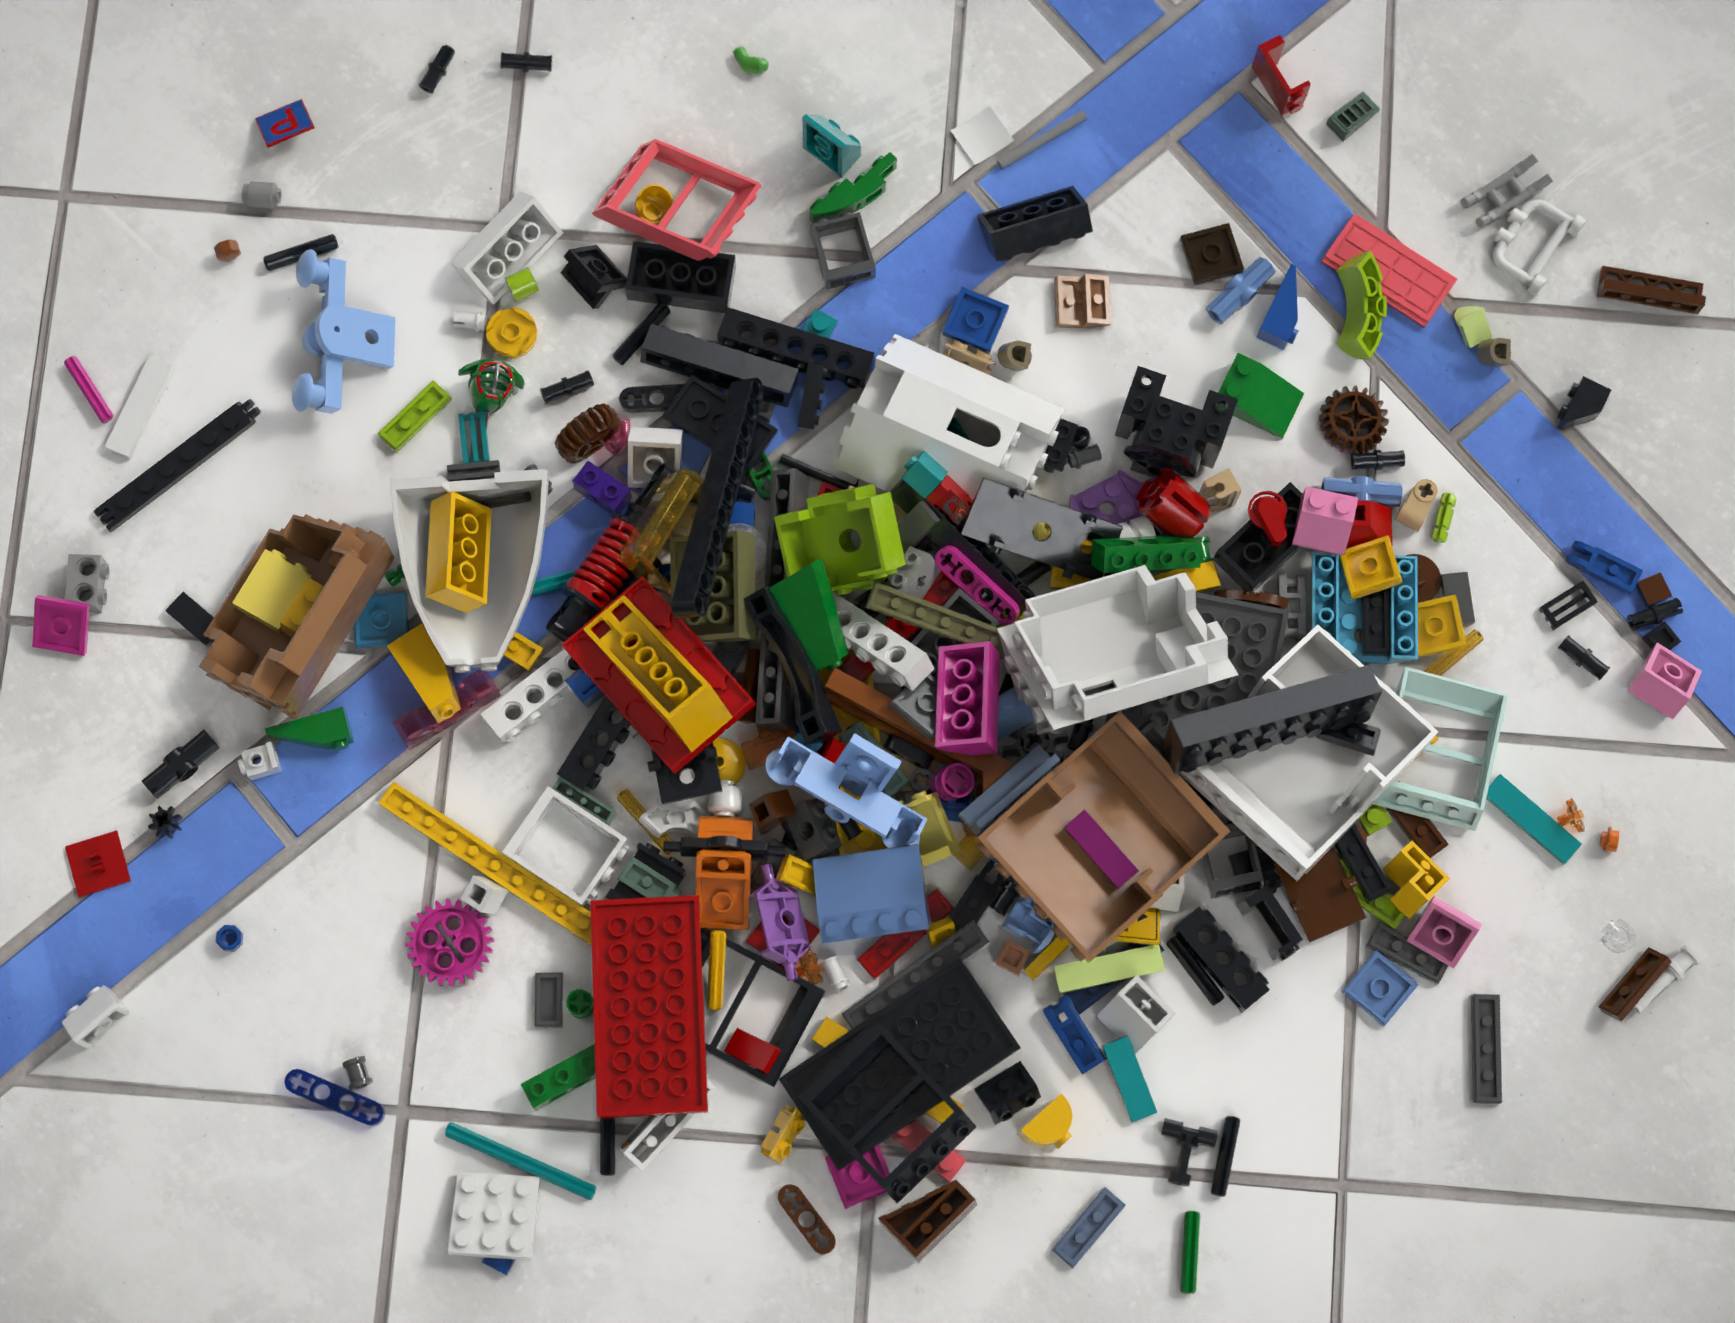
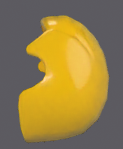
M657 184L645 186L639 192L635 201L636 216L658 225L672 206L673 196L663 186Z

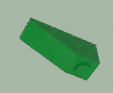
M343 707L265 728V732L270 739L323 749H333V751L343 750L348 747V744L354 742L348 716Z

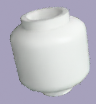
M721 780L723 791L708 795V812L713 816L736 817L742 812L743 792L739 787L734 786L733 781Z

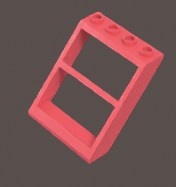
M654 139L638 148L592 214L601 220L700 261L707 257L711 259L720 252V245L731 236L733 226L744 217L746 207L757 198L755 194L761 185L757 181ZM653 158L693 175L658 225L618 209ZM703 179L735 194L702 242L697 243L665 228L698 181Z

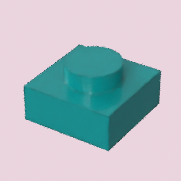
M814 309L803 330L830 338L838 320Z

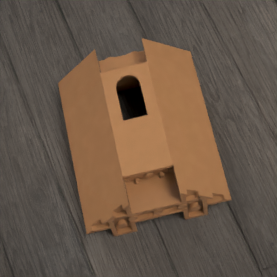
M293 514L284 529L281 528L280 531L269 528L203 634L213 644L198 667L207 672L206 676L222 682L228 688L246 698L249 697L270 711L272 706L276 707L296 720L395 559L385 538L371 530L367 533L359 527L354 529L345 523L340 525L331 519L326 522L321 518L315 519L307 514L304 517ZM265 549L270 552L275 549L287 557V562L293 565L299 563L310 570L308 574L312 575V579L324 586L293 638L283 633L282 630L280 634L235 609L232 605V602Z

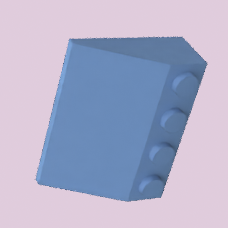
M919 844L813 859L817 914L822 944L929 929L931 917Z

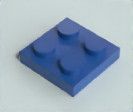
M961 287L942 335L990 354L1009 310V305Z

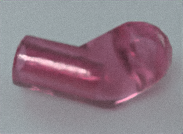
M620 419L621 426L618 434L611 438V440L608 439L606 441L605 447L610 453H621L628 446L631 428L630 419Z

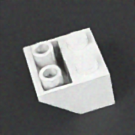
M1136 975L1096 1017L1118 1039L1127 1035L1136 1054L1176 1013Z

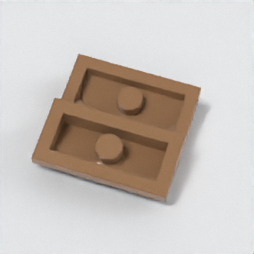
M1084 274L1082 277L1057 275L1054 278L1056 327L1093 328L1111 325L1109 276Z

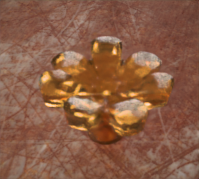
M1571 798L1566 801L1568 807L1566 814L1558 816L1557 821L1561 826L1571 824L1578 832H1584L1585 825L1581 818H1584V814L1581 809L1577 811V804Z
M810 949L799 959L801 966L796 967L797 976H805L808 978V982L815 985L823 982L821 972H824L825 969L821 963L817 964L818 956L815 953L812 954Z

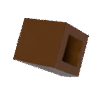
M788 789L764 794L748 804L761 835L768 833L797 814Z

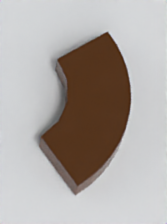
M1238 589L1214 591V596L1288 609L1289 600L1275 594Z

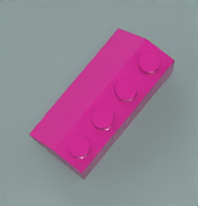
M990 641L939 647L936 749L970 756L997 753L1000 652Z

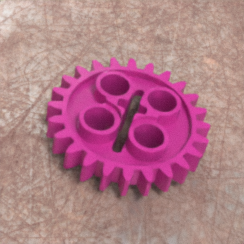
M449 898L446 899L445 906H441L438 901H435L436 909L432 910L426 905L427 914L425 916L417 913L420 922L410 923L415 932L406 933L408 937L413 939L412 942L405 944L407 948L413 949L407 957L409 959H417L412 964V967L416 969L422 966L419 975L423 977L429 973L428 981L430 983L438 978L439 986H443L445 980H448L450 986L454 987L455 979H458L462 985H465V976L468 975L472 980H475L473 971L477 970L483 973L484 971L480 966L481 962L490 963L485 954L494 952L493 949L487 947V944L495 942L494 938L487 937V934L493 930L491 927H483L488 919L486 917L478 919L481 912L478 910L471 912L472 906L469 904L462 908L460 899L456 901L455 906H452ZM453 918H459L461 920L460 927L454 931L449 930L448 922ZM437 923H441L448 936L454 940L455 947L464 959L463 963L458 961L449 946H445L447 942L436 927ZM430 933L438 934L437 942L432 946L426 945V936ZM467 940H473L476 943L475 949L470 953L462 951V945ZM444 955H450L453 958L452 964L447 968H442L439 965L440 958Z

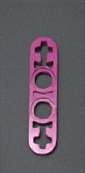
M947 545L937 552L935 562L938 568L976 603L1000 622L999 624L1010 625L1018 618L1020 614L1018 604L958 548ZM951 554L953 556L951 561L946 563L944 561L945 555ZM959 563L963 564L956 572L953 570ZM963 570H969L973 573V582L968 583L962 579L961 573ZM989 588L993 592V600L983 599L981 589ZM998 599L1002 600L995 608L992 606ZM1008 607L1011 612L1005 617L1002 613Z

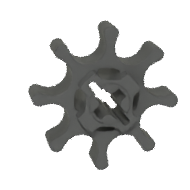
M1031 721L1024 729L1016 730L1008 735L1016 739L1014 744L1002 747L1004 757L1019 755L1021 757L1019 761H1021L1034 748L1040 745L1050 757L1056 754L1060 758L1059 763L1065 761L1063 752L1057 751L1054 748L1057 744L1067 743L1069 740L1066 731L1059 734L1049 731L1037 735V725Z

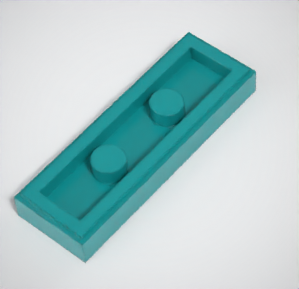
M1126 1035L1101 1045L1131 1122L1157 1113L1129 1037Z

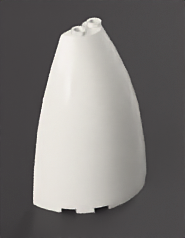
M547 469L495 472V479L449 482L443 476L390 480L393 520L401 565L413 603L428 635L445 664L454 667L456 673L471 672V668L480 667L481 671H496L497 665L500 663L517 631L530 600L541 561L548 505L549 473ZM451 491L473 501L529 491L532 496L530 502L492 508L487 604L464 613L425 597L431 501Z

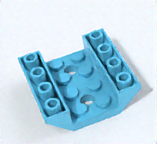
M1312 552V629L1319 625L1340 645L1349 650L1362 664L1387 665L1417 660V556L1395 555L1403 584L1389 588L1390 655L1362 656V643H1358L1354 639V633L1362 631L1361 597L1352 600L1339 555Z

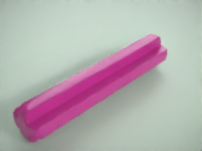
M71 356L64 361L66 368L101 423H107L112 420L114 415L77 357Z

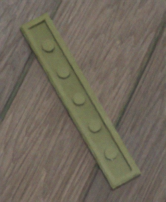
M874 582L865 608L960 644L990 641L1000 652V659L1004 660L1005 654L997 627Z

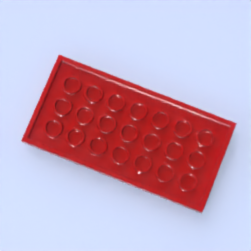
M699 895L590 901L597 1118L708 1113Z

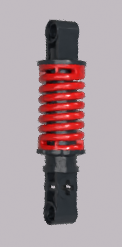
M663 463L657 468L635 503L630 502L624 515L613 514V518L609 522V528L603 530L602 536L591 547V553L586 554L585 561H582L579 564V569L574 571V577L570 578L561 587L560 590L567 599L549 620L546 629L562 642H565L583 627L591 614L596 616L604 609L605 605L611 603L609 596H616V588L623 586L621 580L628 579L629 575L627 572L634 570L633 564H638L640 562L639 557L645 555V549L654 544V539L650 533L653 531V528L656 529L659 526L660 522L658 519L686 482V479L667 463ZM652 496H655L654 502L656 503V505H652V504H653V500L651 499Z

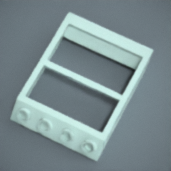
M1405 667L1396 690V694L1402 700L1404 696L1491 720L1483 758L1428 744L1423 750L1481 766L1475 799L1473 802L1394 781L1373 804L1475 831L1485 807L1508 694Z

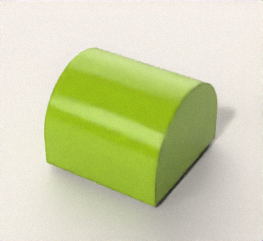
M528 267L505 277L515 302L539 291L537 283Z

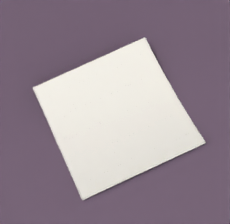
M990 106L970 120L950 130L974 165L989 158L1014 141Z

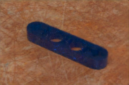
M294 1069L285 1076V1087L291 1093L363 1124L378 1126L385 1118V1109L378 1102L304 1070ZM302 1075L301 1080L311 1084V1079H314L315 1082L310 1087L309 1095H305L308 1089L302 1086H297L296 1089H293L294 1084L291 1082V1079ZM320 1085H327L330 1089V1095L325 1100H319L315 1096V1091ZM346 1095L352 1096L355 1100L354 1107L348 1111L340 1107V1100ZM361 1100L365 1101L362 1106L369 1110H372L374 1106L377 1107L378 1118L373 1117L371 1121H368L369 1116L359 1111L358 1117L355 1116L360 1108Z

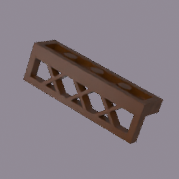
M1602 266L1600 270L1597 297L1699 314L1706 301V296H1702L1704 283ZM1606 275H1615L1620 281L1606 279ZM1634 279L1641 280L1644 283V285L1630 282ZM1658 284H1666L1670 290L1657 288L1656 286ZM1684 288L1696 290L1695 294L1680 291Z

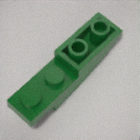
M891 152L885 157H878L867 173L862 172L854 180V185L847 178L841 183L836 182L829 189V194L824 199L819 198L811 205L810 221L814 224L815 221L822 218H828L829 220L839 218L843 213H854L876 200L886 192V181L884 179L897 168V158Z

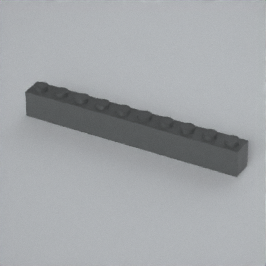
M796 468L772 471L764 587H772L787 578L774 517L808 508L806 499L809 495L810 478ZM761 631L755 724L769 732L793 731L795 704L791 685L777 653Z

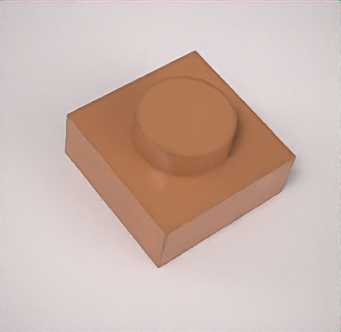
M1007 939L995 965L1019 977L1031 951Z

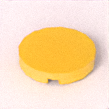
M519 308L502 309L489 319L486 326V338L490 348L497 355L504 358H519L533 349L537 341V327L533 317L526 311Z

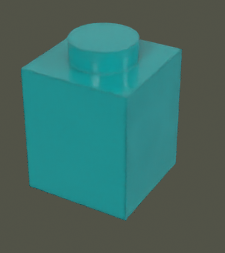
M923 451L918 458L913 455L903 466L907 470L901 478L925 499L940 484L948 471Z

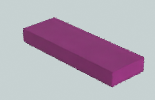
M1085 809L1064 827L1117 889L1121 888L1139 872L1135 865Z

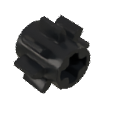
M158 806V812L149 814L153 823L148 828L150 830L158 829L156 836L159 839L163 834H167L172 839V833L176 830H182L178 826V821L183 819L180 814L173 816L175 808L172 806L167 811ZM162 819H163V820H167V819L170 820L169 825H166V824L162 825V824H160V823H161Z

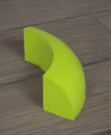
M1366 251L1352 257L1336 270L1344 287L1347 313L1344 328L1335 343L1342 351L1357 359H1370L1382 338L1383 333L1380 332L1382 320L1387 315V298L1382 295L1380 283L1383 277L1372 252Z

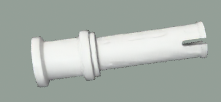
M1684 945L1680 948L1681 952L1671 960V964L1633 1007L1634 1011L1636 1010L1638 1014L1642 1013L1675 981H1682L1685 973L1694 965L1698 966L1701 964L1697 954L1688 946Z

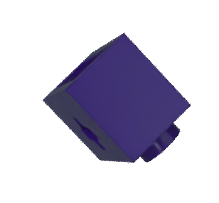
M588 460L572 480L574 489L611 515L614 513L621 514L632 499L631 490Z

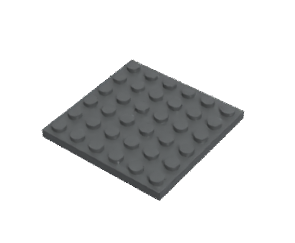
M1196 592L1197 611L1206 625L1217 621L1228 637V659L1239 675L1119 711L1137 729L1146 721L1154 720L1167 733L1171 719L1247 699L1261 677L1280 660L1289 610ZM1119 711L1107 714L1105 724Z

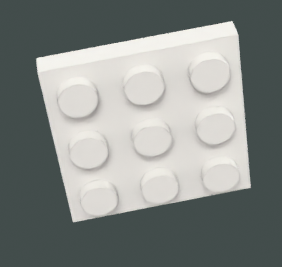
M458 1171L448 1254L532 1260L540 1177Z

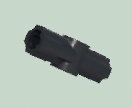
M203 730L183 747H177L168 753L163 759V763L145 777L142 783L156 799H159L175 784L184 782L193 776L198 770L199 765L220 747Z

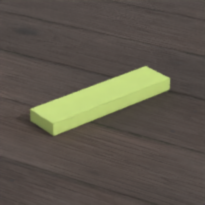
M1159 945L1099 956L1090 962L1082 960L1081 962L1076 961L1053 967L1059 994L1131 979L1136 975L1140 977L1165 971Z

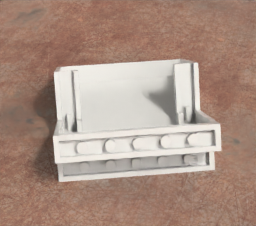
M1317 625L1261 677L1248 698L1352 670L1364 665L1349 650L1340 645L1327 631ZM1375 676L1382 693L1371 718L1363 723L1381 730L1374 756L1323 741L1316 736L1312 738L1306 736L1297 739L1291 744L1284 745L1281 743L1272 746L1266 751L1259 752L1256 750L1238 759L1232 757L1224 759L1219 764L1213 766L1207 764L1198 767L1192 772L1185 773L1182 771L1178 773L1298 881L1317 864L1425 749L1438 731L1414 711L1408 703L1395 694L1388 685Z

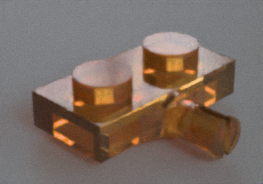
M756 725L759 736L740 745L748 769L751 770L764 766L768 755L772 751L780 749L787 737L795 738L793 731L769 732Z

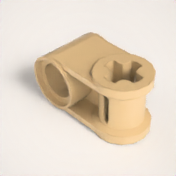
M1429 479L1418 481L1400 507L1395 520L1418 532L1437 496L1436 484ZM1422 489L1426 490L1425 498L1421 496Z

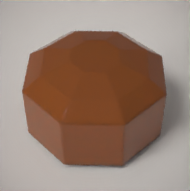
M225 240L219 242L214 247L219 261H231L241 254L239 245L235 240Z

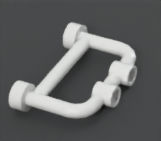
M1531 200L1520 210L1514 208L1507 219L1511 223L1507 230L1501 228L1494 238V241L1497 242L1493 251V260L1496 266L1529 286L1527 292L1535 297L1547 280L1539 275V272L1566 232L1576 238L1587 221L1579 215L1574 219L1543 200ZM1533 210H1540L1561 223L1526 273L1507 262L1503 257V253Z

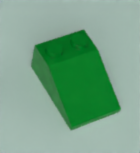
M1237 353L1218 392L1238 399L1233 413L1234 417L1283 439L1304 395L1302 391L1263 364L1240 353ZM1219 403L1217 405L1219 410H1226L1224 404Z

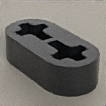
M890 734L883 746L890 753L919 768L928 770L934 759L926 751L895 735Z

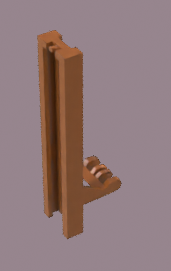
M837 668L833 670L824 687L831 705L887 735H895L932 755L934 757L933 760L944 766L960 763L969 767L973 772L975 783H977V798L1015 766V764L996 754L970 756L936 749L935 736L929 741L889 707L894 699ZM964 825L963 830L967 837L974 838L976 835L967 825Z

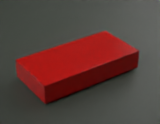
M736 1028L724 1052L768 1074L781 1050Z

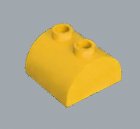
M1062 1093L1023 1127L1017 1135L1025 1143L1033 1147L1045 1148L1055 1145L1059 1149L1072 1137L1068 1132L1072 1123V1109L1066 1097Z

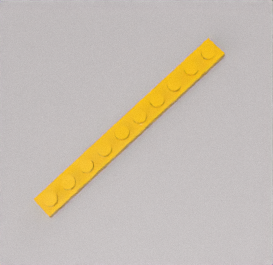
M393 781L378 802L381 807L592 946L590 911Z

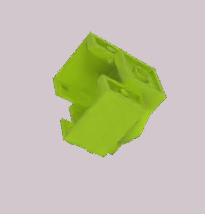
M874 484L810 497L806 499L807 509L774 517L786 576H791L821 558L825 565L831 591H836V595L850 593L858 589L860 591L872 589L874 582L884 585L886 583L885 579H888L891 574L898 573V567L906 565L891 492L876 494ZM852 529L860 535L861 544L859 548H856L850 540Z

